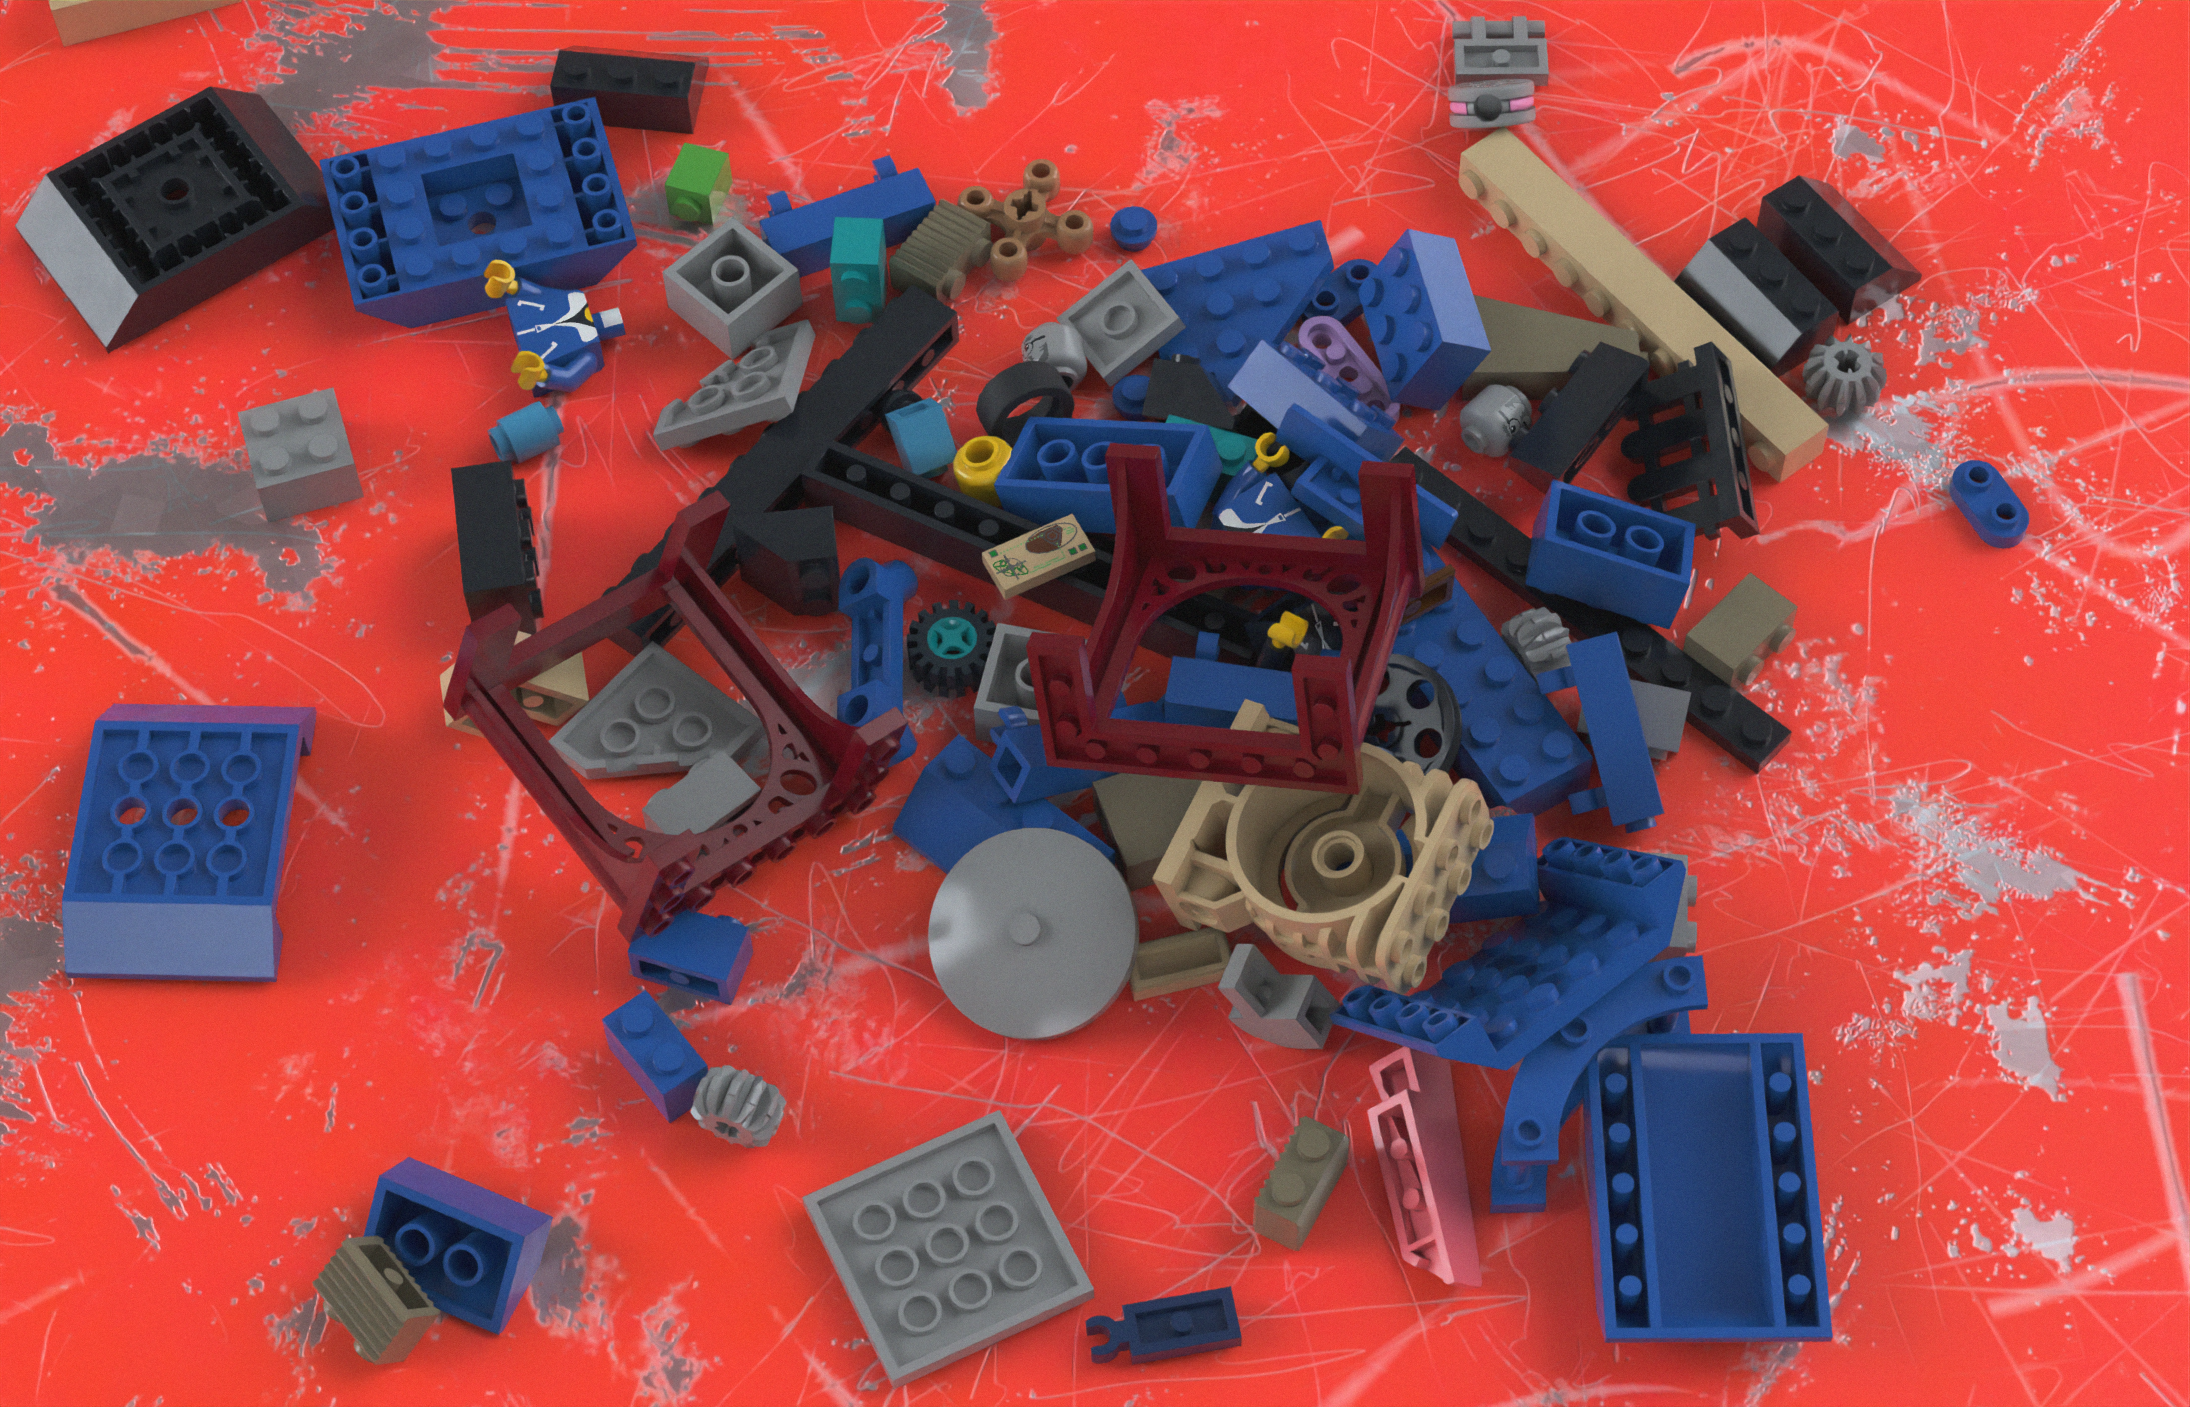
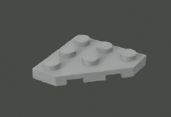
M806 319L764 332L751 342L754 350L747 353L739 363L735 365L734 361L728 359L701 379L699 383L702 389L695 392L687 402L683 403L681 399L676 398L661 410L653 433V437L660 450L663 451L677 446L688 448L704 438L721 433L723 435H732L748 425L765 420L767 422H776L792 413L816 336L809 320Z
M652 641L548 742L567 765L588 780L689 771L697 762L702 759H710L722 749L737 762L766 732L758 717Z

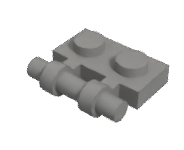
M1471 16L1470 21H1452L1455 85L1485 80L1529 79L1534 82V86H1548L1549 67L1547 39L1544 38L1545 21L1527 20L1526 16H1512L1511 21H1485V16Z

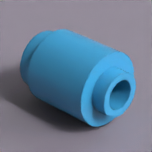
M537 401L496 420L497 426L487 430L491 444L500 461L511 460V462L514 461L516 464H520L560 445L558 434L564 432V427L552 405L545 408L540 401Z

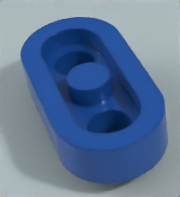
M1353 259L1338 267L1327 277L1318 292L1311 299V302L1301 315L1302 322L1304 323L1306 320L1316 316H1328L1338 320L1344 327L1364 313L1357 289L1377 265L1365 259ZM1326 302V303H1330L1331 305H1330V306H1322V305H1320V303Z
M1970 460L1960 464L1953 473L1949 487L1950 496L1979 537L1988 545L2002 549L2018 545L2024 539L2029 525V513L1999 471L1991 464L1980 460ZM1971 479L1979 480V481H1981V482H1983V483H1977V482H1974V481L1971 480ZM2004 514L2009 516L2011 519H2002L1998 515Z

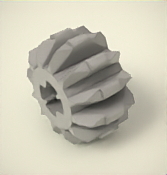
M1851 333L1844 342H1840L1830 335L1828 340L1825 341V345L1815 344L1814 348L1810 351L1807 363L1804 364L1802 377L1804 378L1803 382L1806 383V398L1818 399L1819 411L1828 407L1835 408L1838 418L1846 409L1859 416L1864 411L1865 406H1875V403L1879 400L1881 390L1885 388L1887 374L1886 369L1883 368V353L1871 352L1870 340L1862 344L1854 343Z
M1545 607L1539 609L1532 608L1513 616L1511 620L1502 624L1501 638L1538 686L1536 674L1571 666L1566 648L1567 644L1572 643L1568 636L1569 629L1562 626L1557 613H1551Z
M723 1065L722 1068L711 1067L706 1076L701 1079L693 1097L694 1103L690 1112L698 1120L701 1128L713 1132L715 1138L721 1137L728 1140L731 1145L738 1143L746 1148L763 1147L768 1145L772 1136H775L784 1117L783 1111L787 1101L779 1094V1089L775 1085L766 1083L762 1076L750 1074L746 1069L741 1071L730 1065Z

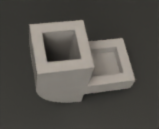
M1236 944L1218 986L1221 993L1233 1005L1228 1018L1236 1026L1254 1037L1287 1048L1323 1049L1333 1025L1329 1014L1340 1007V1003L1315 975L1280 974L1254 944Z

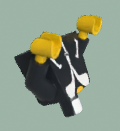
M1293 591L1287 592L1244 624L1246 633L1258 656L1256 668L1292 673L1291 668L1296 654L1320 656L1322 648L1341 651L1343 646V635L1334 617L1314 600ZM1329 591V593L1335 594V595H1341V594H1347V593H1348V592Z

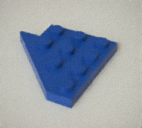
M1321 220L1141 270L1186 326L1185 329L1158 349L1160 359L1171 361L1173 354H1183L1200 359V366L1216 377L1235 408H1237L1242 398L1227 387L1262 339L1277 345L1282 343L1311 302V299L1334 269L1332 255Z

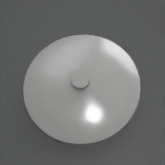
M1022 828L993 836L975 846L953 866L945 877L935 897L930 914L928 928L930 958L937 980L944 993L953 1005L974 1023L1001 1036L1018 1040L1038 1041L1055 1039L1076 1032L1095 1021L1105 1013L1122 993L1133 971L1138 954V912L1131 890L1123 875L1103 853L1091 844L1074 835L1054 829Z

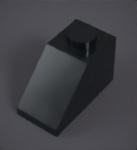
M1173 354L1171 361L1154 358L1142 416L1152 422L1165 423L1168 415L1171 414L1249 437L1250 430L1216 377L1200 366V359L1183 354Z

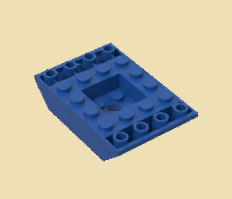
M595 97L319 160L355 310L410 329L505 307V300L509 299L507 292L500 298H491L485 291V285L489 279L484 277L483 273L490 262L495 259L503 260L510 264L514 269L515 277H521L541 286L568 291L597 285L637 246L636 236ZM488 223L495 226L493 230L485 234L472 232L480 224Z

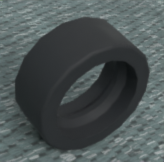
M1032 360L1015 364L991 379L978 396L976 412L988 436L999 437L1007 441L1013 449L1029 416L1072 418L1075 403L1069 388L1058 370L1047 362ZM1043 396L1040 402L1027 412L1019 416L1007 418L1020 404L1032 398Z

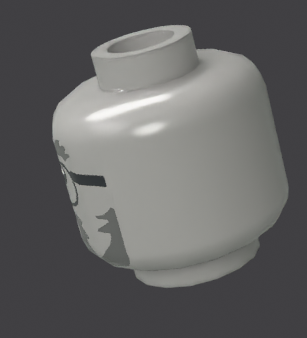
M1046 322L1025 336L1021 344L1023 362L1033 360L1049 363L1058 370L1070 392L1082 382L1087 374V361L1082 337L1076 329L1066 324Z
M1498 384L1487 386L1460 412L1461 437L1465 445L1478 454L1484 453L1491 457L1505 455L1509 451L1507 447L1519 429L1523 425L1531 429L1532 407L1527 397L1512 386Z

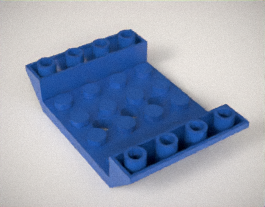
M114 703L95 720L62 897L65 973L68 978L277 982L283 933L276 918V910L300 756H311L317 717L316 707ZM131 808L146 810L144 817L134 824H123L119 821L122 814ZM194 809L198 812L194 820L186 825L171 823L173 816L180 810ZM234 810L249 812L245 822L238 826L223 824L225 816Z
M1569 837L1553 840L1542 849L1543 855L1537 858L1539 889L1546 900L1540 901V914L1521 916L1522 919L1507 930L1499 931L1486 938L1482 943L1481 950L1469 959L1449 966L1442 973V979L1428 990L1406 996L1371 985L1361 986L1349 992L1343 998V1004L1330 1013L1329 1017L1335 1025L1437 1057L1507 1071L1670 945L1686 868L1681 860Z

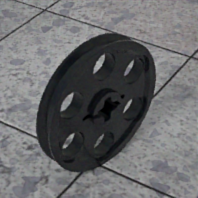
M1391 654L1386 668L1390 676V683L1386 691L1377 696L1363 742L1382 747L1394 753V757L1402 764L1405 761L1419 764L1424 776L1432 769H1439L1448 774L1458 755L1462 738V715L1458 700L1447 681L1435 670L1409 656ZM1431 683L1435 694L1433 701L1426 708L1415 709L1412 702L1415 689L1421 684ZM1385 721L1397 726L1395 730L1388 733L1387 742L1376 736L1378 732L1385 730ZM1433 731L1439 732L1442 738L1440 751L1434 757L1423 758L1420 753V742L1423 737Z

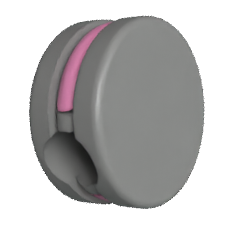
M1498 79L1467 82L1450 86L1448 88V100L1452 101L1450 103V110L1452 112L1449 113L1450 125L1454 128L1472 129L1513 126L1534 121L1536 119V107L1532 106L1534 104L1532 95L1535 94L1534 82L1529 79Z

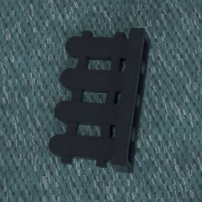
M1711 341L1694 347L1695 366L1688 359L1677 363L1678 372L1649 382L1647 380L1645 390L1624 415L1623 419L1626 421L1638 420L1639 430L1631 432L1624 437L1621 442V452L1633 464L1644 463L1646 473L1635 476L1629 482L1627 494L1640 507L1651 506L1653 511L1695 523V537L1705 534V537L1711 541L1721 537V528L1728 527L1742 540L1758 535L1760 532L1732 363ZM1700 398H1702L1703 408H1700ZM1684 404L1685 414L1654 424V414ZM1707 441H1709L1710 451H1707ZM1691 447V458L1661 467L1660 457ZM1715 484L1717 489V495H1714L1713 485ZM1698 490L1699 501L1668 511L1667 500Z

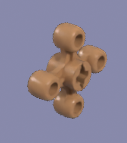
M1036 159L1030 162L1023 173L1024 189L1013 191L1006 197L1004 202L993 199L991 192L982 186L968 187L958 197L957 206L984 219L990 224L1000 227L1005 232V238L995 242L990 252L992 272L998 279L1004 282L1017 281L1023 277L1028 266L1027 251L1036 250L1042 246L1046 238L1057 241L1059 247L1069 254H1081L1092 245L1094 228L1091 218L1086 213L1080 210H1070L1061 216H1057L1046 209V202L1053 200L1060 190L1059 170L1052 161L1047 159Z

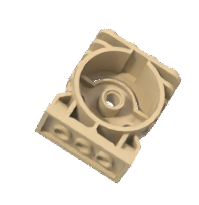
M1247 699L1244 700L1230 729L1299 735L1298 726L1271 718L1263 704ZM1363 742L1360 751L1364 781L1359 795L1202 781L1152 879L1177 921L1182 926L1199 931L1201 925L1205 924L1229 933L1254 922L1277 947L1298 961L1319 968L1332 969L1342 974L1346 973L1349 969H1354L1363 982L1374 985L1383 979L1390 991L1403 995L1411 987L1416 988L1422 982L1427 968L1426 958L1434 942L1440 941L1446 933L1450 918L1449 911L1457 895H1462L1467 890L1472 876L1471 866L1479 850H1484L1490 843L1494 831V821L1489 818L1488 807L1475 781L1462 778L1453 785L1449 775L1439 769H1432L1424 776L1419 764L1411 761H1405L1402 764L1390 753ZM1407 811L1411 816L1401 829L1409 840L1413 855V869L1408 878L1405 877V855L1395 835ZM1284 861L1285 881L1290 894L1298 906L1296 911L1290 910L1287 907L1282 895L1281 873ZM1352 862L1348 868L1335 871L1342 863Z

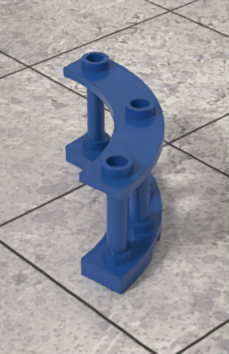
M1703 955L1674 957L1646 963L1524 1057L1512 1084L1505 1109L1503 1126L1493 1158L1489 1186L1490 1213L1544 1212L1546 1207L1548 1165L1558 1164L1559 1133L1565 1123L1569 1121L1583 1104L1584 1069L1604 1047L1622 1034H1691L1688 1011L1703 1010L1708 1007Z

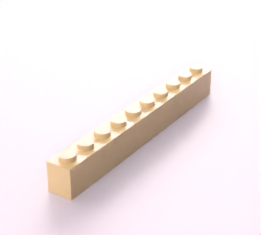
M1505 126L1500 127L1461 153L1458 183L1465 195L1470 199H1476L1490 212L1498 226L1504 229L1507 228L1522 242L1524 249L1529 255L1539 258L1553 271L1560 284L1567 288L1570 287L1580 296L1592 314L1602 317L1611 326L1638 332L1639 350L1648 352L1650 365L1660 377L1678 372L1677 363L1688 359L1695 366L1694 347L1711 341L1729 358L1732 363L1746 453L1759 470L1767 471L1778 483H1781L1823 453L1829 424ZM1700 398V408H1703L1702 398Z

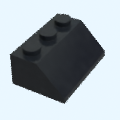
M573 45L559 50L550 84L554 106L595 97L603 126L693 134L709 67V57Z
M1798 175L1762 197L1756 228L1839 310L1838 316L1847 325L1921 280L1922 274L1829 183Z
M1746 217L1709 238L1673 281L1778 378L1808 360L1810 351L1814 348L1815 344L1825 345V341L1828 340L1829 336L1834 335L1839 310Z
M1601 341L1592 353L1584 349L1570 366L1567 373L1572 378L1560 391L1554 387L1539 405L1537 411L1542 415L1530 429L1523 425L1510 441L1507 449L1512 453L1509 455L1508 468L1545 495L1552 479L1570 484L1646 388L1651 363L1643 357Z

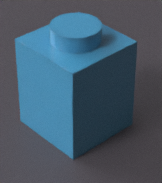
M927 398L885 414L904 470L926 479L941 475L948 470L947 464L953 462L957 450L941 404L932 398Z

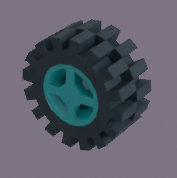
M949 600L950 608L943 609L941 602L932 604L933 614L930 615L924 608L918 613L919 622L912 620L909 626L910 634H907L909 667L910 670H913V678L917 683L923 681L924 689L930 693L938 686L939 696L947 698L949 689H956L958 698L966 696L965 687L970 686L973 693L979 690L996 626L993 620L988 621V613L983 609L975 615V604L966 601L964 609H959L958 600ZM948 651H960V653L954 655L946 654Z

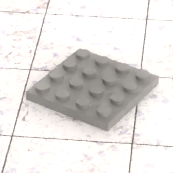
M1000 1110L802 1197L804 1208L893 1389L899 1388L1095 1298L1094 1288Z

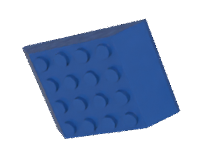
M1803 1033L1622 1034L1611 1041L1585 1067L1583 1087V1119L1596 1312L1605 1343L1831 1342L1833 1333Z

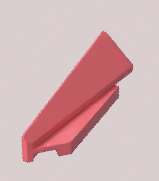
M1403 1046L1369 1065L1370 1073L1382 1102L1367 1110L1402 1258L1415 1267L1428 1270L1439 1276L1448 1285L1474 1290L1482 1286V1278L1449 1059Z

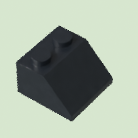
M832 506L732 516V526L742 581L794 616L810 615L817 617L839 611L841 575Z

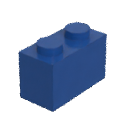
M689 909L675 916L673 923L659 935L649 938L645 934L630 944L627 953L634 977L731 1005L754 952L749 927L744 926L739 920L726 915L712 917L698 912L691 913Z
M644 990L604 1017L602 1023L609 1049L666 1120L671 1123L692 1108L694 1103L693 1097L699 1083L709 1070L705 1061L647 990Z

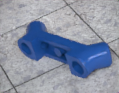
M859 558L848 566L840 580L838 610L852 618L851 690L837 696V720L851 726L862 727L894 707H897L903 714V604L916 595L918 580L913 569L903 561L893 560L880 565L871 558ZM907 725L899 741L902 745L900 750L891 758L887 768L902 762L916 752L918 742L909 725Z

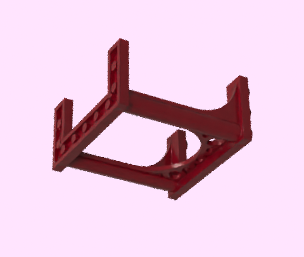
M1110 443L1105 454L1116 525V539L1107 590L1088 641L1085 645L1084 636L1032 632L1026 645L1047 766L1359 795L1364 781L1360 750L1408 599L1409 597L1421 598L1425 588L1414 464L1362 461L1358 477L1365 541L1171 527L1160 446ZM1173 579H1183L1192 581L1183 583L1174 581ZM1244 585L1270 586L1302 594L1324 607L1334 617L1342 632L1343 646L1340 657L1296 654L1291 670L1299 735L1110 718L1138 644L1148 627L1165 611L1195 595L1215 589ZM1158 587L1166 594L1157 596L1159 595ZM1329 591L1348 592V593H1347V594H1341V595H1335V594L1329 593ZM1357 607V612H1351L1346 610Z
M719 490L677 512L658 567L514 645L522 617L510 603L467 625L443 703V707L454 721L466 715L469 716L623 912L617 929L629 944L645 934L649 938L659 935L673 923L674 917L687 909L691 913L702 909L715 897L716 891L728 884L732 888L742 885L754 875L759 865L769 859L773 863L783 860L795 850L799 841L809 835L813 839H817L827 833L837 823V818L849 811L856 815L868 808L877 798L875 790L878 784L888 775L889 770L887 766L891 758L900 750L902 745L899 741L909 723L897 707L892 708L862 727L843 723L816 705L778 662L706 573L731 506ZM669 603L749 701L759 716L767 735L770 751L767 782L758 799L744 814L720 828L694 834L689 828L679 835L657 833L639 828L618 818L593 798L509 691ZM786 748L792 750L794 754L793 760L787 761L784 758L782 752ZM790 774L805 777L814 785L815 791L808 795L791 793L781 785L780 778ZM774 801H779L785 807L779 808L777 813L774 814L769 810L768 805ZM740 829L745 833L737 837L734 835L733 830ZM627 842H638L643 848L638 858L632 857L635 849L626 845ZM700 849L704 850V851L706 852L707 856H705L704 854H701V855L698 857V854H699V852H700Z

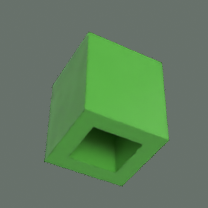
M684 143L665 182L669 214L678 216L685 221L714 224L733 184L729 153Z

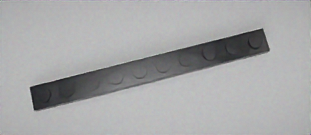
M1406 446L1389 461L1391 463L1414 464L1416 484L1458 512L1459 515L1445 541L1535 609L1545 607L1551 613H1557L1562 626L1568 628L1569 634L1578 641L1617 632L1630 679L1691 692L1685 721L1756 774L1789 743L1791 730L1647 624L1640 623L1628 616L1605 609H1596L1586 603L1557 594H1548L1538 588L1525 585L1531 539Z

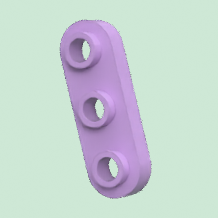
M1316 316L1306 320L1299 329L1298 349L1301 351L1302 348H1305L1318 356L1326 364L1322 371L1334 379L1337 376L1354 379V381L1349 383L1361 392L1357 399L1369 408L1372 405L1377 406L1397 423L1400 414V403L1391 402L1382 373L1338 320L1328 316ZM1317 345H1325V346H1327V348H1325V349H1320V348H1317V347H1315V346H1317Z

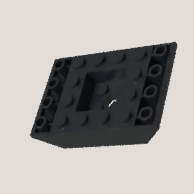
M210 86L45 174L15 227L18 234L109 354L334 230L335 224L322 171L261 95ZM176 190L188 192L185 197L179 200L166 199L168 194Z

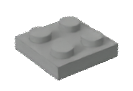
M1132 259L1056 318L1060 324H1066L1076 329L1081 335L1085 356L1110 387L1186 328L1178 315Z

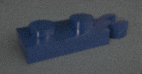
M1231 1286L1122 1305V1321L1115 1322L1107 1316H1094L1085 1321L1087 1336L1104 1334L1110 1339L1105 1345L1091 1347V1360L1097 1364L1108 1363L1115 1359L1119 1352L1127 1350L1130 1351L1132 1365L1238 1347L1242 1343Z

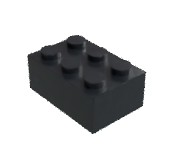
M511 460L451 468L463 593L471 623L510 603L522 617L518 631L531 635L537 633L536 619L545 618L542 593L541 589L538 588L537 582L540 570L536 547H533L532 536H535V526L532 508L528 503L525 479H515Z

